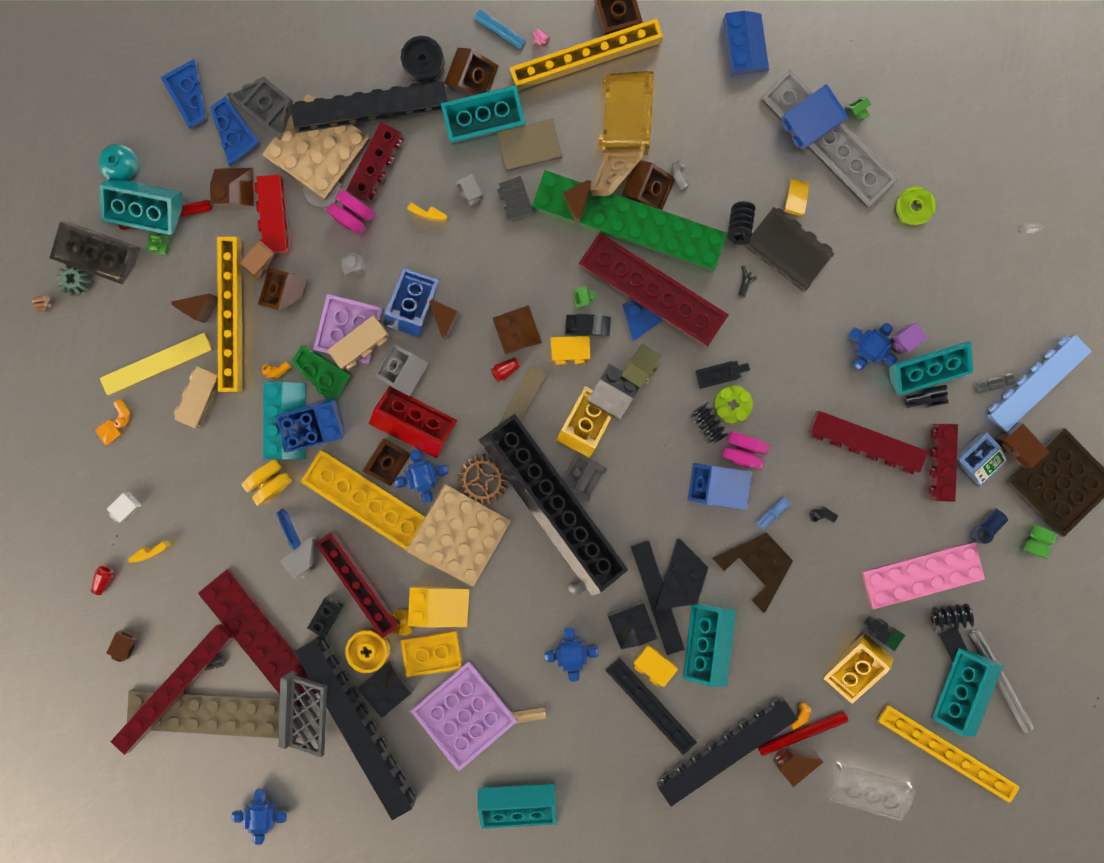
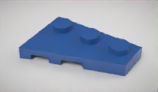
M195 59L161 77L190 129L207 120Z
M226 96L210 107L229 166L261 144Z
M635 301L622 304L633 341L663 321V319Z

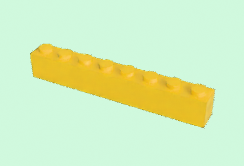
M656 18L510 67L514 85L517 86V91L660 44L663 40V34Z
M217 237L218 392H243L242 240L238 237Z

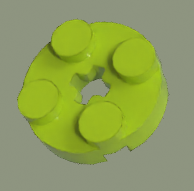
M920 186L906 189L898 196L896 201V212L901 222L912 226L926 223L936 210L934 196ZM913 201H916L921 206L917 211L911 208Z
M736 385L725 387L719 391L714 399L715 412L726 423L736 424L745 421L752 412L753 401L751 395L743 387ZM735 399L739 405L734 410H731L728 402H732Z

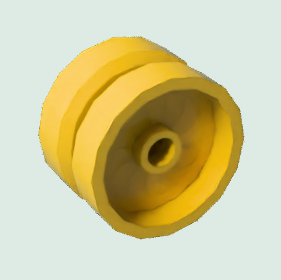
M275 459L257 469L241 484L247 493L256 491L252 500L257 506H261L272 499L292 482L287 473L276 476L282 467Z
M366 627L359 630L349 639L345 647V656L348 664L354 670L361 673H371L378 670L387 661L391 652L388 636L386 635L384 638H381L374 627Z

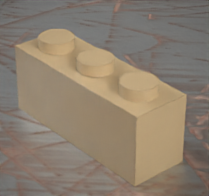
M373 315L327 351L341 369L347 368L349 370L357 364L356 360L360 357L365 358L373 352L371 350L376 345L380 347L386 343L389 333L377 317Z
M197 366L189 376L191 381L188 387L186 386L182 392L183 399L181 404H178L174 411L176 415L174 420L193 428H201L218 388V374Z

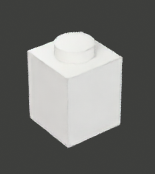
M127 492L119 496L107 510L110 512L109 516L115 522L121 523L126 522L142 505Z

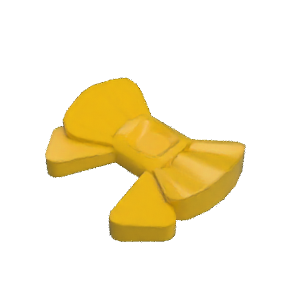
M400 609L393 612L401 624L392 631L395 635L405 636L413 632L411 627L408 626L409 609Z

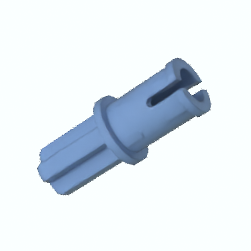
M782 497L771 508L768 507L769 510L756 521L757 525L764 530L776 518L779 519V516L791 506L789 501Z

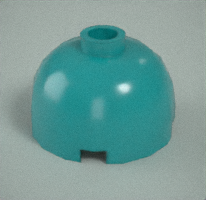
M112 144L108 145L100 153L98 166L107 179L130 181L134 174L138 172L139 161L137 155L125 145Z

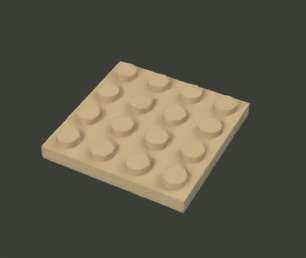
M307 93L302 101L311 102L315 98ZM291 115L287 120L282 139L279 140L275 136L262 155L326 200L367 145L370 137L353 125L296 133Z
M444 483L406 551L474 587L511 520L487 506L475 502L474 499Z

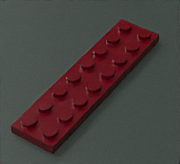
M602 233L597 235L578 263L583 269L706 348H708L729 316L723 310Z
M230 569L225 570L198 592L199 596L225 628L235 636L234 639L279 694L281 677L290 671L298 672L299 677L310 680L294 652L295 649ZM298 683V689L301 693H304L305 689ZM313 688L312 691L316 694L317 690ZM307 693L303 695L306 700L310 699ZM298 699L297 706L300 707L302 703Z

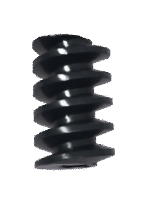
M740 201L731 208L727 237L733 244L746 245L751 242L750 237H752L754 212L756 210L753 203Z
M707 402L695 409L689 416L690 418L697 417L693 423L701 424L698 427V431L705 430L701 435L702 437H709L705 443L714 444L728 436L729 433L722 434L725 427H718L721 420H714L717 414H710L713 407H706L709 403Z
M964 603L962 606L956 604L955 607L948 605L947 608L940 606L939 609L937 607H932L930 623L933 631H936L937 625L941 631H943L944 625L947 626L948 630H951L952 624H954L956 629H959V623L962 624L963 628L967 627V622H969L971 627L974 626L973 612L967 603Z

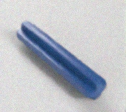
M280 509V511L276 512L277 519L289 546L292 549H296L300 546L301 542L287 511Z

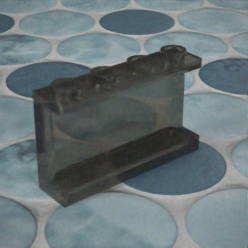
M773 207L753 232L752 237H750L751 242L743 246L799 290L805 292L827 262L834 256L833 249L828 244H822L816 240L817 236L811 231L806 232L801 228L802 225L797 220L789 219L784 210L779 207L777 209Z

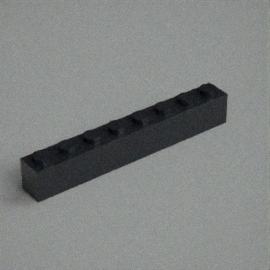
M432 80L428 84L422 85L420 83H413L409 87L394 86L389 90L374 89L369 93L355 92L350 96L336 95L330 99L316 98L311 102L297 101L291 104L290 108L295 132L301 133L442 111L441 103L447 102L444 81Z
M777 697L770 701L769 706L764 710L761 708L754 712L753 717L749 720H742L736 729L726 731L720 740L710 742L704 751L694 753L690 757L691 760L685 764L683 762L678 764L674 768L675 771L669 775L668 773L662 775L658 779L657 787L672 807L790 726L798 718L785 699Z

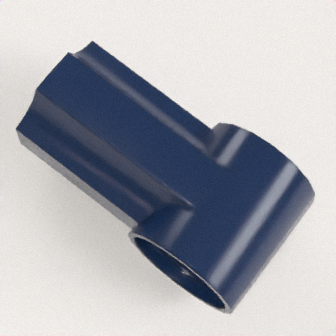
M995 508L979 526L972 529L971 539L976 543H990L994 535L1008 521L1007 516ZM981 530L985 532V537L983 540H981L979 537V533Z

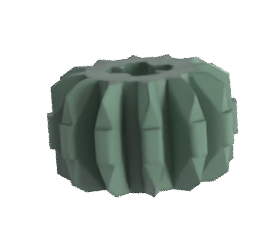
M76 263L72 266L66 264V270L59 269L62 275L56 276L57 279L61 280L57 285L62 287L61 291L63 293L68 292L70 296H74L75 293L82 295V290H88L85 285L91 283V281L86 280L90 274L85 272V267H79Z

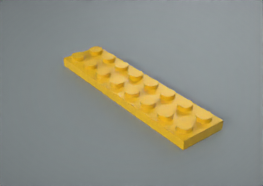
M323 450L319 451L300 481L405 550L425 518L423 514Z

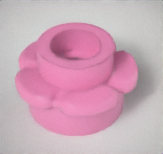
M538 28L535 33L532 32L535 42L541 46L543 43L548 44L547 41L550 37Z

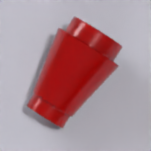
M514 357L493 365L494 367L490 370L497 382H504L520 365Z
M100 565L98 569H95L91 593L102 595L113 578V570L111 568Z

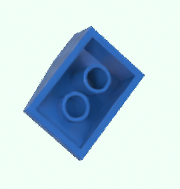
M403 268L384 314L383 326L420 337L430 309L429 300H433L439 280Z

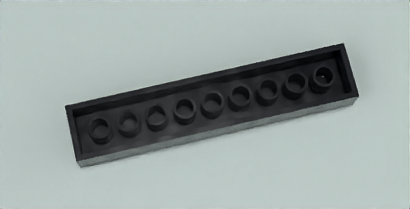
M515 414L479 439V442L592 596L602 593L628 571V568Z
M317 636L294 652L310 680L327 685L326 707L391 820H394L412 810L416 801V791L412 786L409 787L406 782L407 776L405 772L398 768V761L393 753L390 754L387 749L388 743L386 739L379 735L377 731L379 728L374 720L371 721L368 716L369 710L364 703L361 704L357 689L350 685L348 673L345 670L342 671L338 656L330 650V642L326 637Z

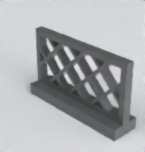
M290 671L281 677L278 747L282 749L292 747L318 757L324 755L327 685L299 677L298 672ZM298 683L305 689L304 693H301L298 689ZM313 688L320 690L319 699L312 691ZM306 693L314 702L311 705H309V703L303 696ZM298 699L300 700V702L302 703V705H303L304 708H305V709L302 710V711H301L300 708L297 706V700H298ZM314 704L320 711L319 716L311 708ZM306 710L313 719L308 722L303 714ZM297 716L304 724L302 728L297 724ZM311 723H316V725L319 728V733L315 732V730L311 726ZM304 728H306L312 736L309 740L302 731ZM296 734L302 739L303 744L295 742ZM311 740H315V742L318 745V749L313 747V745L310 743Z

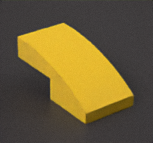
M791 178L784 212L798 216L804 215L810 183Z
M410 203L407 207L410 213L434 222H448L449 220L447 215L432 206L428 212L413 203Z
M165 540L152 550L148 546L143 547L130 557L128 561L133 563L155 557L169 549L172 545L168 540Z

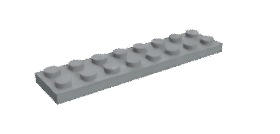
M789 69L761 98L782 118L785 113L812 95L813 92ZM844 124L809 146L868 207L897 180L886 166Z

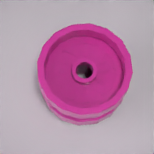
M340 189L335 198L343 207L341 208L335 203H330L325 211L343 227L361 236L366 227L358 220V217L370 222L376 213L355 197Z
M730 431L727 441L738 447L737 449L725 447L721 457L746 468L752 467L762 470L765 461L763 458L755 456V452L766 455L771 445Z

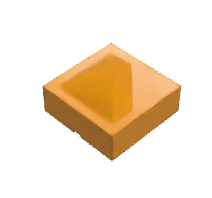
M109 419L94 430L105 446H108L123 435L119 428L115 427L112 419Z

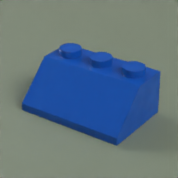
M750 11L725 13L723 24L731 77L769 71L761 13Z

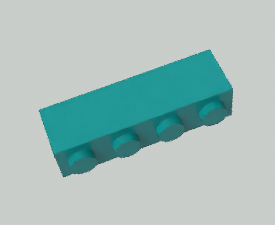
M516 85L441 103L451 144L525 126Z
M108 179L99 184L101 221L168 235L174 234L182 211V192L125 180Z
M970 341L895 363L889 367L890 383L900 396L972 374V344Z
M263 382V459H306V448L286 452L276 420V415L306 405V383Z
M699 603L692 605L683 679L710 687L727 686L736 609Z
M959 648L932 719L964 737L976 736L1003 665L988 657Z
M543 783L541 785L525 784L513 787L479 788L478 815L481 829L556 825L557 814L554 784Z

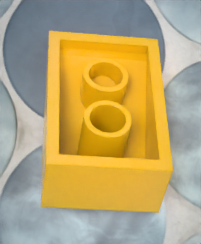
M585 386L556 440L590 458L612 415L587 401L593 390Z
M412 585L409 596L408 626L467 627L469 589Z
M864 633L847 649L825 674L823 679L853 704L891 669L894 658Z

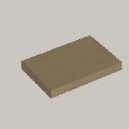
M553 119L497 133L506 171L562 158Z

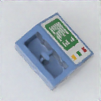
M988 433L978 434L957 454V464L979 487L1008 461L1001 446Z

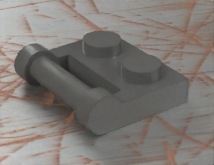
M577 452L562 479L573 494L589 502L593 489L602 474H605L607 468ZM592 466L596 471L582 492L579 490V487Z

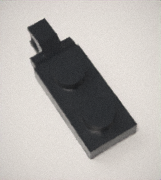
M730 361L695 370L699 388L702 389L741 378L742 372L749 371L750 368L748 363L738 365L737 361Z

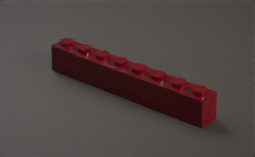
M223 624L216 625L110 742L124 755L131 752L235 636Z

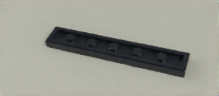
M649 540L632 545L631 549L666 655L685 650L672 609H655L663 581Z
M620 657L605 669L682 755L687 753L697 743L691 734Z

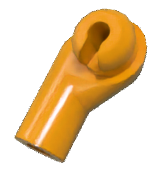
M284 361L278 367L266 364L262 367L261 371L267 378L279 379L291 369V366Z
M119 399L113 403L119 412L118 417L114 420V425L117 428H124L128 424L130 411L123 400Z
M801 703L798 706L800 711L797 717L798 720L790 725L793 730L806 724L809 720L811 708L806 703Z

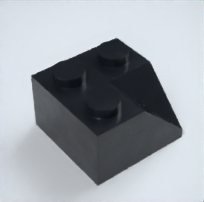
M643 600L607 614L621 650L641 646L658 639Z
M390 660L357 688L381 718L412 694L414 690Z

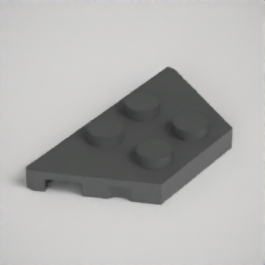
M265 77L255 80L254 83L242 86L243 89L227 94L234 103L279 140L282 139L291 110L290 105L293 103L290 97Z

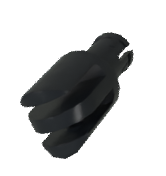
M947 385L926 388L920 394L904 396L906 408L919 405L929 408L949 404L947 399L948 392H946L948 390Z

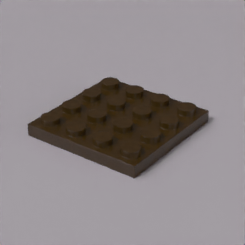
M1062 428L1044 446L1049 453L1033 468L1022 467L1008 483L1061 537H1065L1104 499V467L1066 428Z

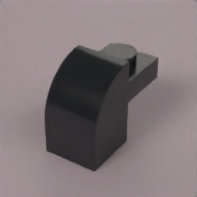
M594 314L566 315L565 334L610 336L611 317Z

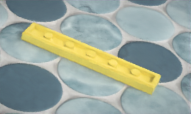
M202 333L105 375L100 380L107 396H110L211 352L213 349L206 333Z

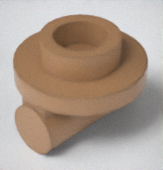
M49 296L33 297L32 302L34 304H31V308H35L37 312H46L47 308H51V304H48L50 301Z

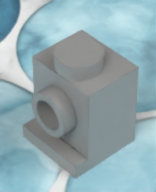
M473 174L455 181L458 188L462 187L459 190L463 200H468L470 206L481 202L480 199L483 198V195Z
M349 253L340 259L343 272L347 277L366 272L361 253Z

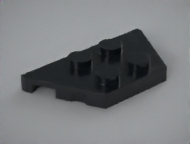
M677 538L655 606L656 610L698 604L709 567L681 539Z

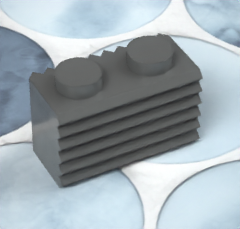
M521 176L499 183L500 189H497L500 200H505L507 207H504L507 219L511 217L512 222L534 215Z

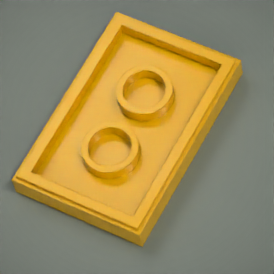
M457 630L400 640L406 678L459 670L463 667Z

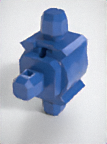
M889 323L883 324L879 330L874 329L871 331L868 329L864 334L855 327L850 331L849 336L854 341H858L854 346L858 349L856 354L859 356L854 362L856 369L859 371L864 369L867 365L866 362L878 364L885 360L884 363L889 366L897 362V357L892 352L889 353L892 345L888 344L891 340L887 336L893 330Z
M418 449L410 451L411 461L413 460V464L408 465L409 470L404 471L406 477L402 475L394 480L395 485L401 488L406 487V484H408L409 490L414 488L415 493L422 492L421 498L424 503L433 501V495L429 489L435 488L434 483L438 482V475L442 477L449 473L447 465H439L435 468L434 463L428 464V460L421 461L423 457Z
M565 627L564 638L560 639L561 644L556 645V651L549 650L544 655L546 662L558 660V667L563 666V671H568L569 680L573 682L579 680V670H583V664H587V657L595 658L599 656L597 646L585 648V642H580V637H575L574 628Z
M256 789L254 800L246 804L244 812L242 810L232 812L231 820L235 823L243 821V829H248V833L253 834L255 845L263 844L265 834L273 829L275 821L277 823H284L287 820V812L280 810L275 812V804L270 805V800H265L266 792L264 789Z

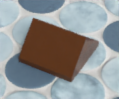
M586 180L563 192V200L575 224L578 225L580 224L590 193L592 182L590 180Z
M208 293L171 301L172 306L192 319L206 323L218 304V297Z
M431 299L429 304L440 334L445 340L449 339L460 313Z
M383 438L362 471L391 486L410 457V453L389 439Z

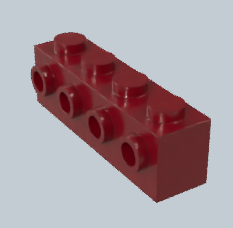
M380 121L346 189L349 194L367 203L375 200L378 194L377 187L379 183L384 182L387 176L385 172L388 166H392L395 160L394 154L397 149L401 148L404 142L403 134L400 131Z
M933 424L931 428L932 447L930 448L932 460L929 469L931 485L929 486L930 500L956 502L958 424Z

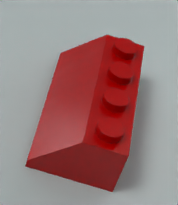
M389 386L373 409L369 425L437 459L457 420Z

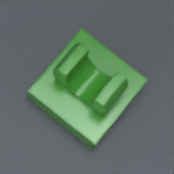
M859 97L847 105L845 109L848 114L856 115L858 119L864 120L869 116L866 108L871 103L868 98Z
M149 233L146 252L167 255L170 236Z
M586 286L573 290L576 309L589 306V301L596 299L595 291L587 292Z

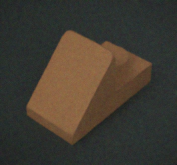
M259 241L242 259L241 264L259 280L263 277L274 252Z

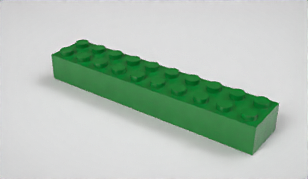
M544 170L532 204V210L710 272L715 270L727 236L726 232L613 193L607 196H592L591 191L580 224H575L563 200V192L582 182Z

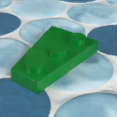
M304 345L300 346L292 360V363L306 379H309L319 394H322L325 399L335 397V401H337L352 375Z

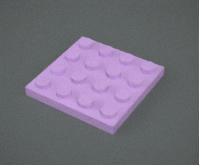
M470 661L410 711L458 772L518 722Z

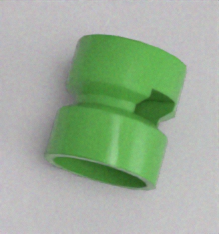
M1033 525L1030 532L1032 539L1027 540L1023 550L1048 559L1052 550L1049 546L1055 543L1058 534L1043 527Z

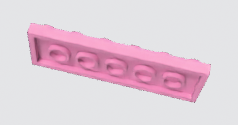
M975 542L862 572L872 609L985 579Z

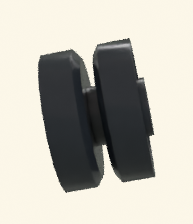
M422 35L412 37L405 43L401 50L400 58L408 77L420 84H428L432 80H438L445 68V59L439 44L434 39Z

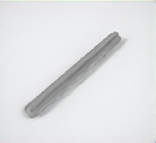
M978 629L971 631L969 635L980 655L996 661L981 632ZM1001 670L996 684L1023 732L1029 733L1034 727Z

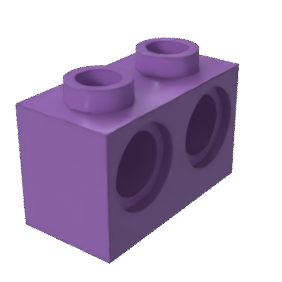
M915 322L906 325L890 338V345H892V349L896 353L904 354L911 352L928 337Z

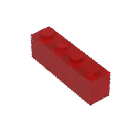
M279 174L256 176L257 182H254L255 193L258 194L256 210L257 213H260L258 230L262 235V239L259 241L272 250L274 255L289 254L283 177Z

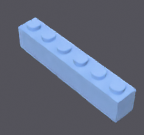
M1077 335L1064 336L1058 342L1059 346L1055 350H1049L1044 355L1045 359L1041 363L1037 362L1030 368L1031 372L1027 376H1022L1016 382L1018 385L1014 389L1010 388L1002 395L1003 399L999 403L995 402L988 408L989 412L986 416L1001 432H1008L1092 352Z

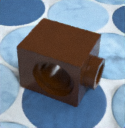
M123 630L116 632L106 654L111 655V658L118 662L129 659L139 637Z

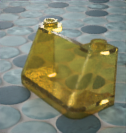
M654 71L607 74L606 78L603 77L602 89H606L603 135H599V147H602V153L642 151L643 155H648L651 135Z

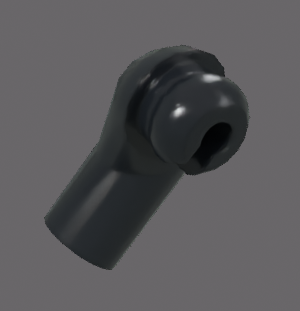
M824 506L815 508L809 513L812 522H818V520L826 518L834 523L838 518L836 513Z

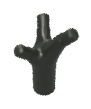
M742 266L743 279L738 295L745 297L749 285L757 277L751 278L752 272L747 274L745 266Z

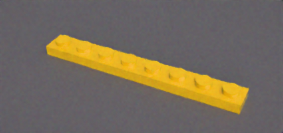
M888 704L877 719L884 726L1005 801L1011 803L1020 786Z

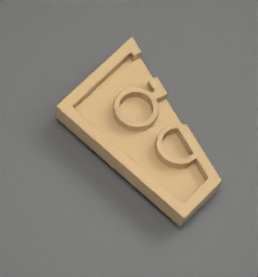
M642 150L606 153L590 189L592 196L611 195L644 157Z

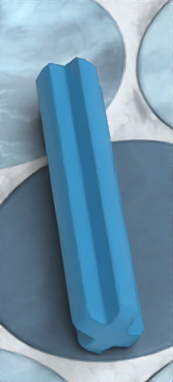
M479 10L476 13L475 19L517 48L521 49L526 41L523 37L484 11Z

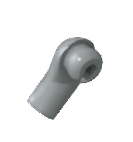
M581 580L577 583L572 582L568 586V590L574 595L587 590Z

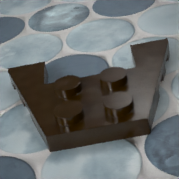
M767 532L712 557L723 571L740 558L757 576L765 587L751 600L763 613L769 607L793 562Z

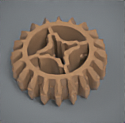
M481 454V460H479L477 455H474L475 461L473 462L468 458L467 462L470 465L467 466L463 463L461 466L466 470L458 471L459 474L463 475V478H457V481H463V484L459 485L458 488L464 487L465 491L462 494L468 493V497H474L475 502H478V499H480L481 504L484 505L487 499L490 505L492 504V497L495 501L499 500L496 495L497 493L501 496L504 495V492L500 489L508 488V486L503 485V482H508V480L503 478L504 474L495 462L491 461L490 455L488 460H485V454ZM481 464L492 466L496 473H485ZM476 466L477 477L467 481L469 471ZM481 474H484V477L492 476V478L485 481V486L479 482L474 483V481L481 478ZM499 478L496 490L490 494L489 482ZM474 485L480 486L485 495L474 493L470 487Z

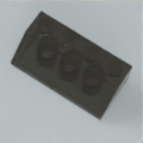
M60 222L49 258L123 284L136 264L140 247L71 222Z

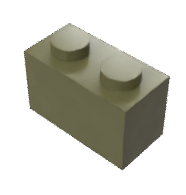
M642 343L621 376L641 388L644 382L649 383L654 376V373L660 366L658 360L661 355Z

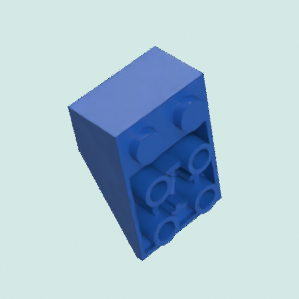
M335 397L276 415L286 452L343 439L345 434Z

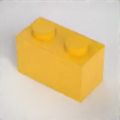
M551 337L552 361H556V365H566L567 361H575V364H586V360H590V337Z
M648 643L645 644L633 659L634 668L642 675L644 672L649 675V680L657 687L659 684L665 687L678 671L676 665Z

